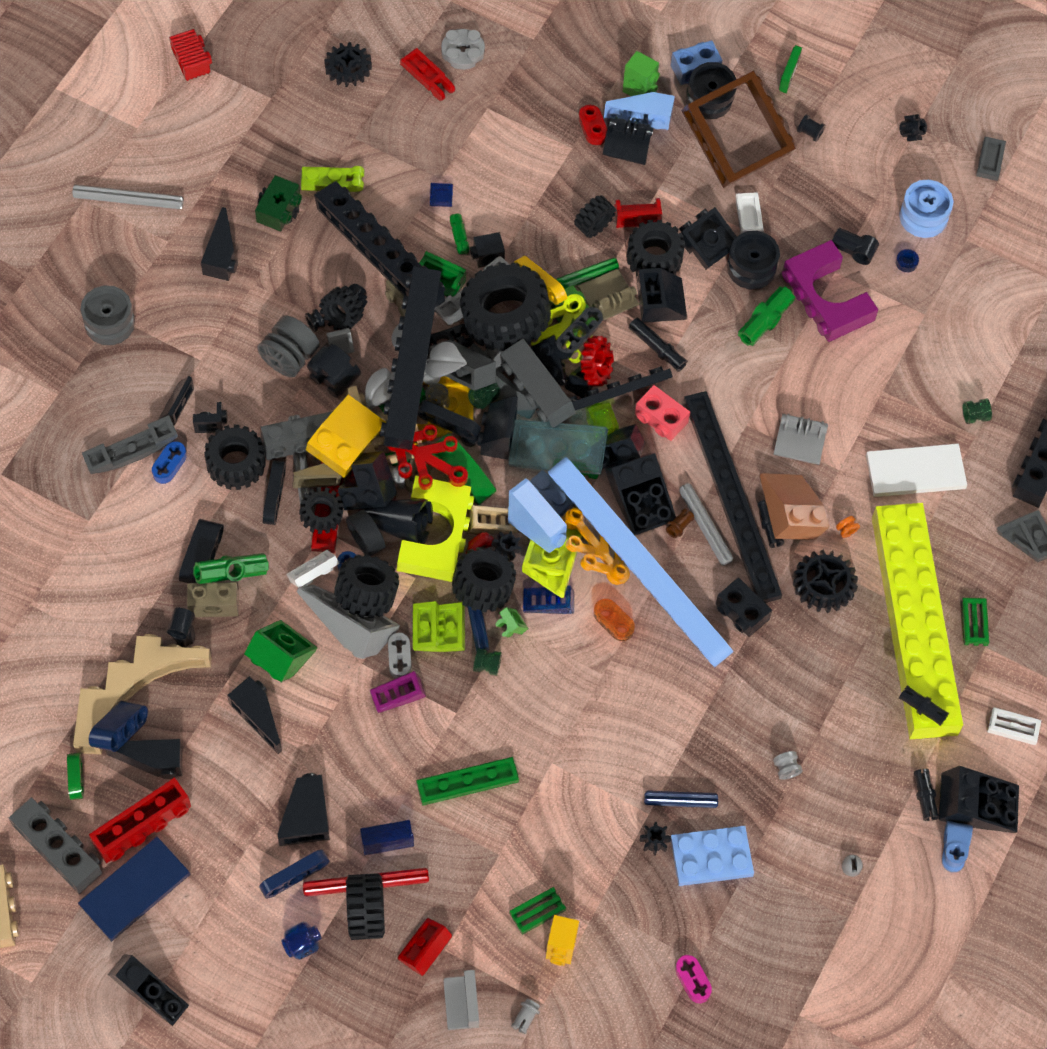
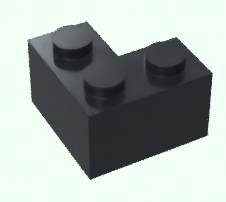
M384 451L363 453L351 465L354 476L348 477L337 489L342 498L341 502L344 505V510L386 507L397 495V491Z

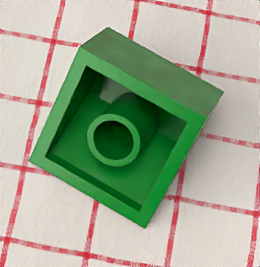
M279 620L257 630L244 655L250 658L253 664L266 670L273 679L282 683L293 677L316 652L318 647L282 620Z

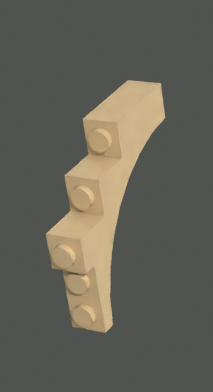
M154 634L137 636L134 663L126 660L109 662L105 690L97 686H90L88 689L80 688L73 743L76 753L102 754L103 749L89 745V734L96 723L119 702H127L138 690L155 679L189 668L211 667L210 649H206L203 646L184 648L176 644L164 647L162 638Z

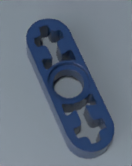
M323 849L317 850L267 878L259 885V888L266 899L272 898L323 869L330 860Z

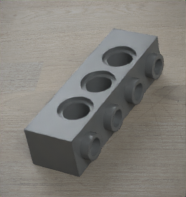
M31 797L8 817L12 826L78 894H81L102 875L99 867L101 864L100 860L92 852L87 854L82 849L84 844L77 836L73 835L70 837L65 832L67 830L65 824L59 818L54 820L49 815L51 811L42 801L37 803ZM39 823L47 824L41 831L34 830ZM54 841H63V844L60 847H51ZM71 858H80L78 864L68 865Z

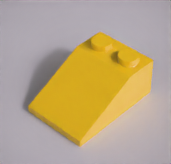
M348 394L308 441L306 451L345 478L352 469L351 465L366 451L381 431L382 422H387Z

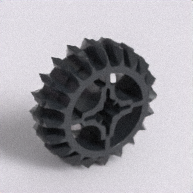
M824 549L820 551V555L813 551L810 557L805 555L802 562L797 564V570L793 574L795 578L793 580V587H797L795 590L796 595H802L800 598L801 603L809 602L808 609L814 605L817 607V612H820L821 608H825L828 614L831 611V607L837 612L841 606L846 607L849 601L853 600L854 593L858 588L856 584L858 576L854 575L856 572L855 567H849L850 560L842 561V554L835 557L833 550L829 555H826ZM815 570V577H813L812 581L808 582L807 574ZM843 581L844 588L839 593H836V585Z

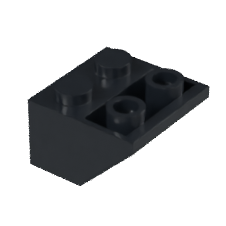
M662 268L638 269L637 290L641 321L646 323L687 320L682 278Z

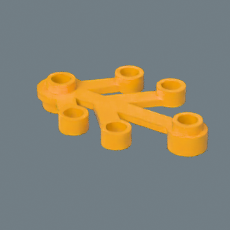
M579 509L567 510L562 517V520L567 524V528L570 530L577 529L588 542V544H584L579 537L573 535L565 543L569 551L586 554L580 561L581 567L587 571L594 570L606 574L607 579L615 585L627 582L630 572L615 551L614 559L609 554V544L600 534L598 541L583 522V514ZM595 557L601 558L604 563L597 562Z

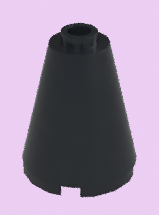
M427 499L391 500L386 507L365 508V511L371 516L381 531L399 539L425 544L430 532L426 531L427 524H432L433 507L431 501Z

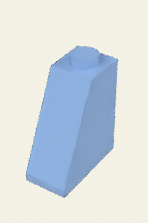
M525 478L509 490L508 523L548 553H551L556 548H560L567 539V524L532 483Z

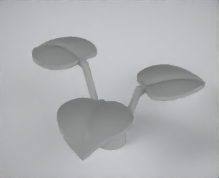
M399 324L394 329L391 338L394 347L396 338L402 337L403 330H398ZM442 342L431 350L430 358L426 361L423 379L427 385L433 386L437 384L441 377L453 373L467 364L453 343ZM382 368L372 374L366 384L365 399L370 409L391 400L392 394H388L387 391L389 379L394 380L395 373H391L387 368Z

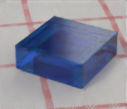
M431 183L430 206L452 207L453 184Z

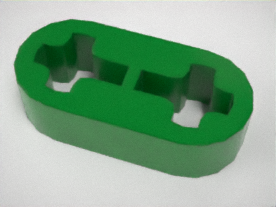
M81 753L67 754L70 800L83 799Z

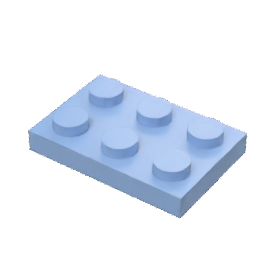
M745 826L671 835L678 886L754 876Z

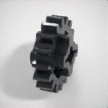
M348 42L347 46L340 43V48L337 49L333 46L332 53H326L327 59H324L326 75H329L330 81L336 79L337 85L344 82L345 87H348L349 83L357 86L358 80L363 83L365 82L364 76H370V70H372L371 55L367 54L366 48L360 50V44L352 47L351 42Z

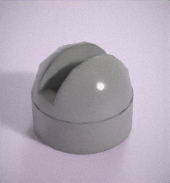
M857 855L847 856L842 863L843 872L851 877L860 874L863 868L861 858ZM851 860H855L856 870H852Z

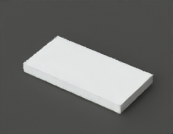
M959 444L869 451L866 453L873 497L966 489L967 487Z

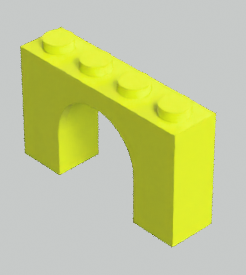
M415 476L411 499L424 498L431 501L433 511L444 516L450 523L452 534L447 540L436 545H425L402 540L396 571L452 582L458 562V553L464 552L466 539L462 538L463 531H468L470 517H466L467 509H471L474 501V496H470L471 487L465 485L455 487L450 482L433 479L432 487L428 490H423L418 484L419 476ZM423 479L421 482L423 484H428L430 481L428 479Z

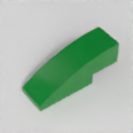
M448 432L445 436H443V437H442L440 440H438L436 443L443 442L444 439H445L447 436H452V435ZM451 441L446 443V445L449 447L455 445ZM459 442L454 452L445 451L432 454L453 467L462 466L467 470L468 481L465 486L471 487L470 496H474V502L478 506L496 492V488ZM461 472L454 473L456 477L463 475Z

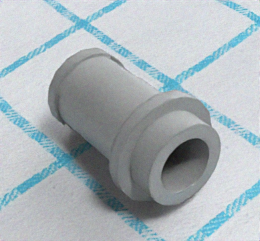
M528 998L525 1002L521 1003L522 1008L511 1025L512 1028L515 1030L519 1029V1032L523 1034L527 1033L535 1015L540 1013V1005Z

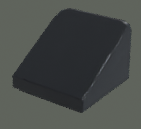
M579 366L569 375L565 388L580 398L586 397L585 392L590 391L593 386L588 385V380H584L585 372H582V368Z

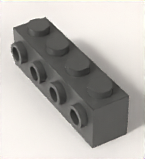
M521 339L500 353L504 361L501 364L508 376L513 374L515 377L513 379L514 384L519 391L525 390L527 394L524 396L531 407L537 406L539 410L536 412L543 423L548 421L552 428L576 413L571 400L524 339Z
M333 411L261 426V440L266 460L308 452L306 451L308 441Z

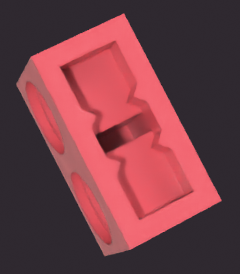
M653 385L636 403L635 415L642 423L654 428L659 436L666 437L672 441L688 424L690 411ZM649 406H654V407H656L657 409L652 410V409H649L648 407H649ZM665 420H673L674 423H668Z

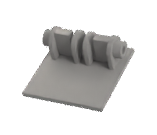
M782 414L773 455L819 465L828 424L824 423V421L818 422L810 420V418L804 419V417L800 418L790 414Z

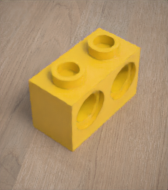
M554 915L546 952V959H549L552 964L564 966L565 963L571 964L579 920Z

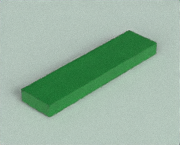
M513 757L416 780L422 806L519 783Z

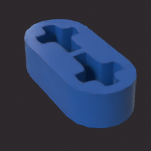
M177 441L169 443L152 466V475L156 482L166 484L179 471L187 458L186 448L182 443ZM177 450H179V451H180V455H177V454H176V455L172 458L171 452H177ZM165 468L167 469V474L162 473L159 475L158 470L163 471Z

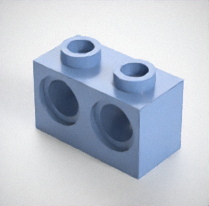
M711 40L672 52L671 67L680 85L689 83L693 70L699 65L707 62L722 64L723 60Z

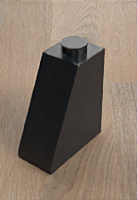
M307 773L302 775V777L296 778L277 833L279 846L330 840L322 775Z

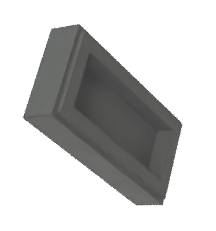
M984 137L976 174L977 177L998 181L1006 141Z

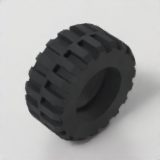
M499 263V266L493 267V265L486 267V270L478 271L475 274V278L471 277L466 283L467 287H464L461 292L460 307L468 334L477 344L485 345L487 349L494 350L497 348L499 351H505L521 339H524L530 345L533 339L537 340L542 335L541 331L544 332L551 318V307L544 280L540 278L536 271H531V268L524 265L520 267L518 263H511V265ZM514 300L522 302V305L508 313L489 312L494 305L503 301Z

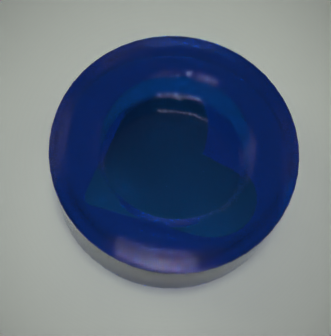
M910 249L900 251L896 258V266L902 272H913L919 263L918 254Z

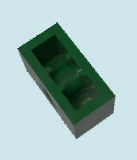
M275 175L255 209L256 222L281 232L285 224L288 225L290 223L294 208L298 207L301 203L300 185Z

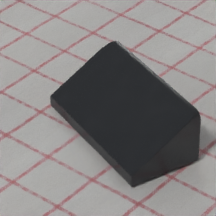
M188 376L177 384L159 419L169 415L173 425L176 424L194 391L192 377Z

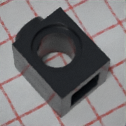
M500 232L473 237V246L470 247L472 260L477 261L478 268L487 266L499 256L505 260V249Z

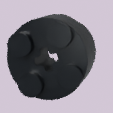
M326 343L307 365V368L312 372L310 378L318 385L321 383L328 387L327 391L335 398L342 395L361 375V371L357 364L353 367L349 362L351 358L332 343L330 346Z

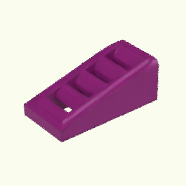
M415 671L370 690L378 713L426 697L421 680ZM410 683H413V686L415 688V691L411 692L410 690ZM403 686L406 695H401L399 687ZM389 690H394L396 699H392ZM383 692L387 700L385 704H383L380 693Z

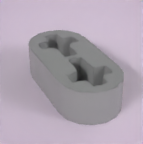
M394 633L388 640L389 671L391 676L397 679L411 673L410 641L407 635ZM396 641H401L403 644L402 653H397ZM398 660H402L403 667H405L403 672H398Z

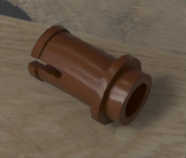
M682 509L673 521L667 523L666 532L672 538L681 537L683 530L694 520V515L691 511L685 514L688 509Z

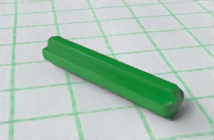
M613 257L556 278V280L566 289L572 285L582 284L619 269L617 259Z

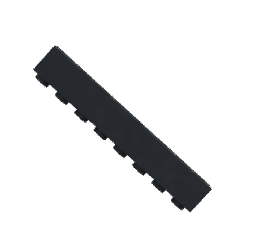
M413 266L412 275L407 274L405 288L410 290L409 296L404 295L402 309H406L405 316H400L398 330H403L402 337L396 338L395 351H399L398 359L393 358L391 372L395 373L394 380L389 379L387 393L392 395L391 401L385 402L384 415H388L387 423L382 422L380 437H384L383 446L412 450L441 271Z

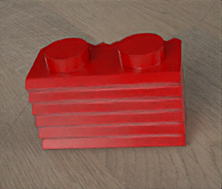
M191 29L169 37L171 49L185 80L188 81L189 79L210 73L209 64H212V59L208 51L204 52L203 47L205 45L201 35H197L195 30Z

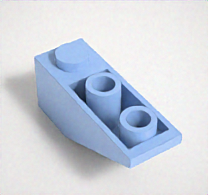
M650 92L606 101L604 118L610 119V117L615 118L617 116L627 122L630 119L631 123L637 121V124H650V127L655 129L668 130L675 96Z

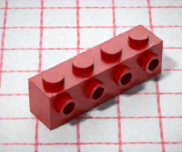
M174 777L89 834L91 842L106 864L110 861H116L132 846L137 847L141 845L151 833L162 831L168 825V822L175 817L181 818L191 807L189 796Z

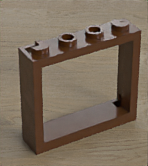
M754 71L687 104L681 110L723 188L777 161L796 149L793 137L787 133L782 117L777 114L773 107L772 98L766 94L761 78ZM746 84L781 149L734 173L699 107Z

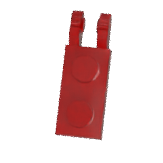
M415 48L400 59V65L428 91H431L433 96L439 101L445 99V94L437 86L441 83L443 88L449 93L455 92V86L445 76V73L418 48Z

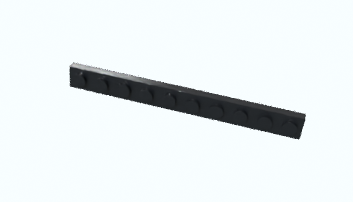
M707 391L684 396L686 409L690 411V420L752 589L765 603L779 600L782 598L780 587Z

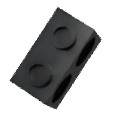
M739 577L717 596L716 607L723 616H728L733 621L735 628L739 632L745 633L748 637L770 620L772 609ZM736 598L739 602L732 603L728 599ZM751 614L755 616L756 619L750 620L746 618L745 615Z

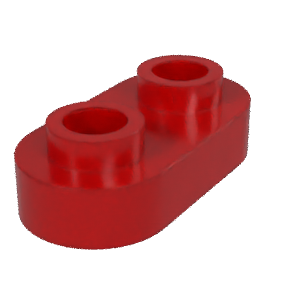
M595 105L583 106L579 111V122L586 140L592 145L605 143L607 127L600 109Z

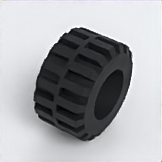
M658 219L657 222L648 220L647 224L642 222L639 224V228L635 227L629 236L627 248V263L630 265L631 271H636V276H638V269L662 268L676 275V271H679L681 268L685 248L683 235L678 233L679 229L676 226L672 228L671 223L666 222L665 224L662 223V220ZM648 247H659L665 250L666 253L653 255L645 249Z
M234 424V428H229V425L224 426L222 431L220 429L216 430L215 436L210 435L208 438L209 443L205 444L204 456L208 474L210 473V478L213 481L216 480L217 485L220 487L225 485L226 489L229 490L232 487H236V490H241V486L245 485L248 488L251 486L250 482L256 483L259 480L258 475H263L266 461L262 440L260 437H257V433L254 430L250 432L249 427L244 426L242 429L239 425ZM240 451L248 455L239 463H228L222 460L228 453Z
M478 547L475 551L473 549L468 550L467 554L463 553L460 559H458L452 580L453 594H456L458 601H463L462 605L465 607L470 606L472 607L471 610L474 611L478 609L481 612H487V610L494 612L497 608H503L510 599L516 580V570L514 569L513 562H508L509 558L506 555L502 556L500 551H492V548H486L485 550L482 547Z
M355 555L354 558L350 557L346 562L342 563L335 585L334 596H336L337 603L342 604L341 607L344 610H349V613L352 615L357 614L362 618L364 616H368V618L380 617L384 613H388L393 606L400 581L398 580L399 575L395 572L393 566H389L387 561H382L379 557Z
M379 873L348 875L346 879V903L349 937L351 940L383 938L385 934L381 875Z

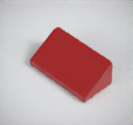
M427 917L397 959L423 976L450 941L452 934L444 925Z

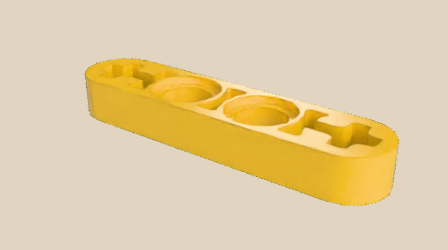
M524 255L514 261L520 267L524 265L540 275V278L546 284L549 300L555 305L567 299L563 286L527 256Z

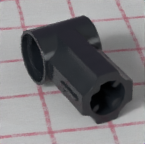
M840 227L832 239L837 249L852 255V258L862 265L870 264L879 247V242L876 238L870 235L860 237Z
M180 607L174 608L167 633L173 637L177 645L186 648L195 641L196 636L192 624L195 614L188 609Z

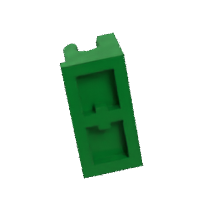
M428 251L424 253L423 258L419 262L421 266L424 265L428 269L441 271L440 281L445 287L444 296L446 297L449 295L454 297L460 292L466 282V269Z

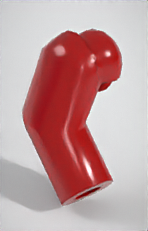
M481 532L468 542L466 554L470 549L475 551L478 547H491L494 537L489 535L488 532Z

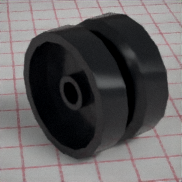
M707 62L699 65L690 76L686 91V103L689 104L736 80L733 71L726 65L718 62ZM737 88L699 107L704 119H717L729 112Z
M747 231L738 235L733 240L727 269L734 283L742 288L753 290L766 287L774 280L780 258L779 246L775 239L767 233Z

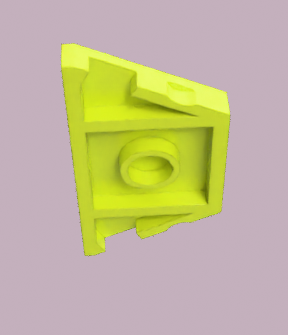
M567 528L566 541L573 535L582 539V535L577 529L570 530ZM530 539L522 564V572L557 596L564 598L577 551H569L564 543L560 548H556L551 553H548Z

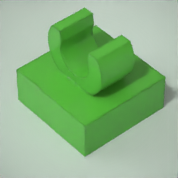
M506 607L499 612L502 619H499L495 625L500 628L505 624L507 625V630L502 633L503 637H511L514 633L522 635L529 629L516 609Z

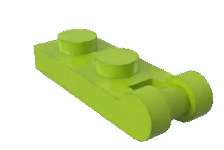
M354 166L352 168L302 167L301 190L320 191L336 181L340 186L346 187L349 192H360L364 189L362 178L364 177L365 170L361 166Z

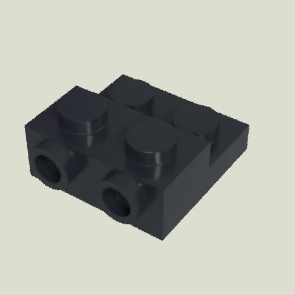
M716 207L709 212L705 208L695 216L697 221L693 224L688 221L679 228L683 235V241H685V249L689 254L694 253L705 270L730 252L733 240L737 237Z

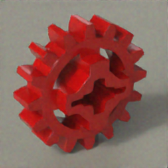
M592 336V338H587V343L583 344L584 350L581 351L583 359L580 360L581 371L585 372L584 380H588V385H607V380L611 379L610 374L613 372L611 365L614 362L613 350H610L611 343L607 342L606 337Z

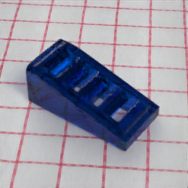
M571 585L567 586L564 595L566 601L562 604V598L545 587L524 588L523 612L574 614V590ZM532 595H536V605H532ZM542 596H546V605H542ZM552 596H556V604H552Z

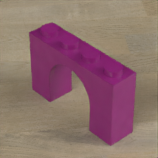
M832 240L786 260L782 271L784 281L791 285L796 299L803 303L808 317L813 318L817 324L818 332L821 336H825L828 342L874 322L879 310L867 292L841 303L826 301L816 293L813 283L841 267L843 256Z

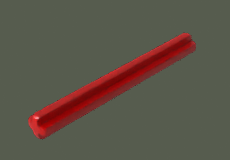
M427 868L379 873L382 877L383 888L429 882ZM347 877L306 881L303 883V894L308 897L346 892Z

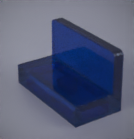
M410 820L360 828L364 856L414 847V835Z

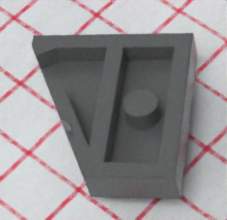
M1039 510L997 527V533L1036 562L1047 559V524Z

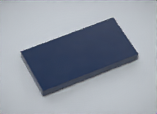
M156 837L80 900L78 905L112 942L191 874L167 846Z

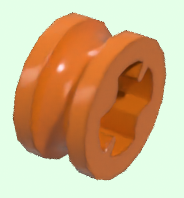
M849 516L836 525V529L841 531L840 535L842 538L849 537L859 530L860 525L855 523L856 519L854 516Z

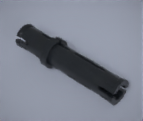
M638 317L630 323L628 329L635 333L658 354L661 360L668 362L677 372H680L687 365L688 360L681 356L671 343L665 342Z

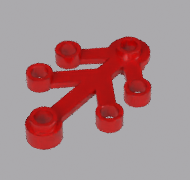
M426 425L423 430L414 433L413 442L424 439L433 441L437 437V428L434 425ZM428 430L434 431V434L427 435L426 432ZM447 436L443 442L418 447L413 444L412 450L387 446L389 450L396 453L399 465L398 474L402 478H409L412 475V465L407 462L405 451L414 456L419 475L418 484L423 490H428L433 485V478L428 474L426 463L449 475V481L455 487H462L468 481V472L464 467H453L432 455L445 451L454 452L457 449L458 441L453 436ZM451 441L455 445L449 447L446 445V443ZM407 467L409 472L403 473L401 469ZM461 472L463 475L456 477L454 473ZM423 479H428L430 482L428 484H423L421 481Z

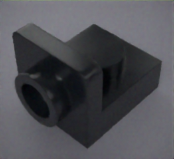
M217 402V413L201 412L193 414L195 433H215L218 429L222 431L223 424H227L228 421L227 410H223L222 402Z

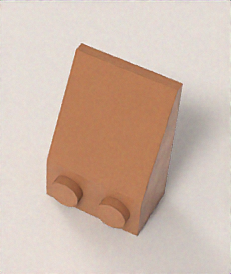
M760 474L775 539L816 540L829 528L823 503L802 475Z

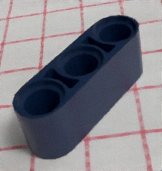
M126 701L119 702L93 726L89 734V745L116 752L143 727L148 716L147 707Z

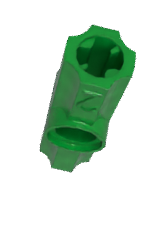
M779 286L766 302L762 301L755 308L751 318L738 331V336L744 344L754 346L767 330L771 331L775 328L782 314L795 300V296L790 289Z
M264 553L237 557L226 555L220 559L195 562L193 575L198 584L225 580L237 582L246 577L266 575L269 570V563ZM234 564L233 570L229 573V567Z

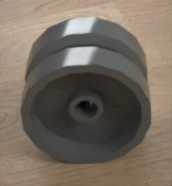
M104 285L94 288L85 295L81 302L80 311L87 335L94 342L101 345H115L129 338L134 330L135 318L130 298L122 289Z

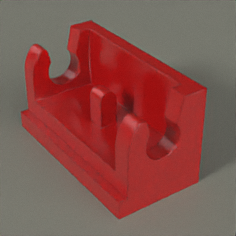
M655 198L656 202L654 204L621 205L620 200H615L616 228L639 227L640 223L644 222L647 224L648 220H653V222H657V219L662 220L660 198Z

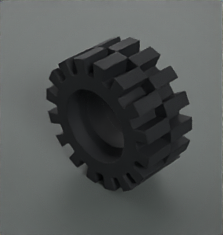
M596 196L595 199H590V202H587L585 207L579 210L580 213L576 215L574 225L586 237H595L598 232L601 233L603 228H606L608 223L613 220L612 217L615 216L616 209L604 196Z
M340 286L335 289L333 288L321 299L319 307L322 308L320 314L325 315L322 317L323 320L329 321L328 326L334 325V330L339 328L340 330L351 329L364 315L362 313L364 307H360L363 303L362 301H357L359 296L357 294L353 296V291L351 289L346 291V287L341 289ZM338 305L344 309L345 313L339 309Z
M317 487L316 492L314 489H311L309 494L306 493L301 500L299 515L300 521H304L303 526L305 528L310 526L311 532L317 529L318 534H322V530L330 533L331 528L333 531L337 528V524L339 525L341 522L344 507L343 503H341L342 498L340 495L336 497L337 492L333 490L332 493H329V488L325 487V491H321V487ZM316 504H325L330 508L331 513L327 517H318L313 513L312 508Z

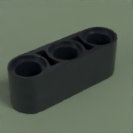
M204 519L198 520L180 569V582L196 583L193 575L195 562L214 560L223 536V524Z

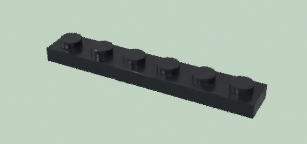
M661 366L649 370L650 375L642 377L640 373L628 377L629 382L621 385L620 381H616L606 385L607 390L599 392L598 388L585 392L586 397L577 399V396H572L569 399L576 411L672 378L673 375L671 369L663 370ZM537 414V417H538L539 422H542V420L540 419V417H539L538 414Z

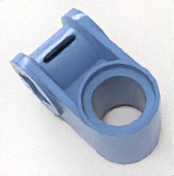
M947 821L944 831L942 865L947 871L958 872L964 867L972 838V825Z

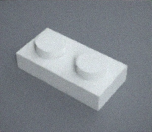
M326 550L286 575L292 584L300 588L311 584L316 577L331 572L333 567L338 565L339 562L334 554Z

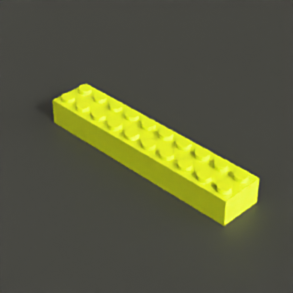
M923 503L876 506L872 516V524L901 693L908 685L925 698L927 696L930 697L931 702L949 712L944 723L939 726V724L924 714L919 715L916 713L917 710L903 701L909 739L958 736L963 727V720Z

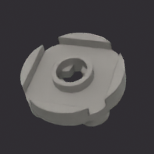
M449 30L442 41V57L445 62L447 60L451 63L453 68L461 70L471 69L475 67V63L481 62L484 58V41L476 30ZM459 47H467L465 52H461Z

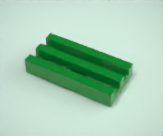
M962 598L964 645L973 644V646L983 644V646H988L987 598ZM968 604H971L973 637H970ZM977 604H980L982 637H979Z
M552 887L510 910L509 914L523 935L554 918V915L565 912L566 906L561 902V898L557 895L555 888ZM549 897H552V898H553V899H551V900L545 902L544 904H542V905L536 907L535 909H533V910L527 912L526 914H524V915H522V916H520V917L517 916L518 914H520V913L526 911L527 909H529V908H531V907L537 905L538 903H540V902L546 900L547 898H549ZM555 904L557 905V908L525 926L522 925V922Z

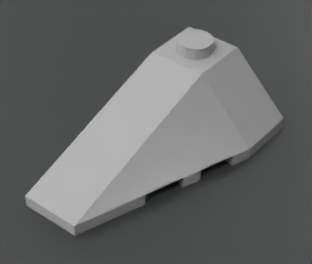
M308 585L297 590L301 598L343 647L351 651L357 658L365 659L366 657L377 655L387 644L390 636L399 630L400 625L384 615L380 617L374 616V618L364 616L362 618L357 614H350L349 610H344L341 607L342 604L337 603L334 593L318 586Z

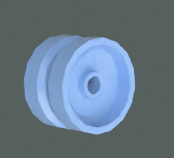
M929 179L919 180L911 184L906 190L899 214L901 224L905 230L921 238L934 237L942 233L947 226L954 201L951 192L943 184Z

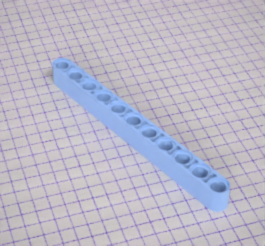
M566 456L547 471L713 667L719 665L733 653L727 642Z

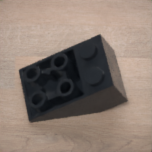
M648 453L639 458L605 468L612 492L634 536L666 525L669 521H673L676 518L655 453Z
M957 766L941 773L939 820L968 824L976 829L1009 833L1018 832L1019 785L963 766Z

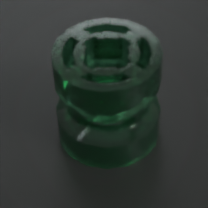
M497 383L475 391L470 389L468 398L474 407L483 409L499 397L500 389Z
M988 398L980 399L975 403L971 400L963 402L962 411L966 424H973L977 420L982 422L991 421L992 408Z
M478 648L473 671L481 673L486 670L490 675L498 676L502 652L494 651L487 653L486 649Z

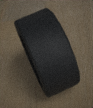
M364 509L346 519L352 537L365 555H370L371 557L386 547L380 530Z

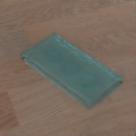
M516 420L508 465L510 467L550 470L566 456L580 473L601 475L608 429L601 426L560 423L552 428L549 422Z

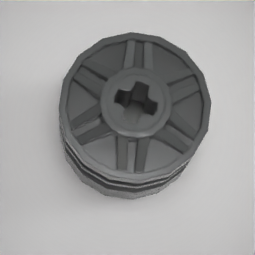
M283 315L272 328V333H268L264 337V340L260 342L257 349L261 358L275 371L287 377H295L305 365V360H309L320 347L316 335L303 322L294 317Z

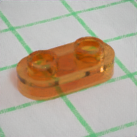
M601 599L595 604L594 618L614 639L627 641L633 636L635 630L634 621L613 600ZM607 611L610 615L604 616L601 613ZM625 628L626 632L621 633L618 629Z

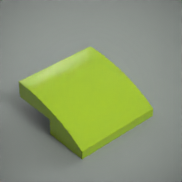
M436 601L413 604V650L427 652L464 651L465 606L462 605L463 602L439 605Z

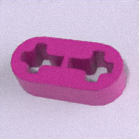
M691 955L680 957L676 963L675 971L687 995L695 1003L701 1004L706 1002L712 993V987L697 959ZM686 962L687 965H693L691 970L693 977L690 976L687 970H681L683 963ZM695 981L700 988H706L704 996H701L700 993H694L696 989Z

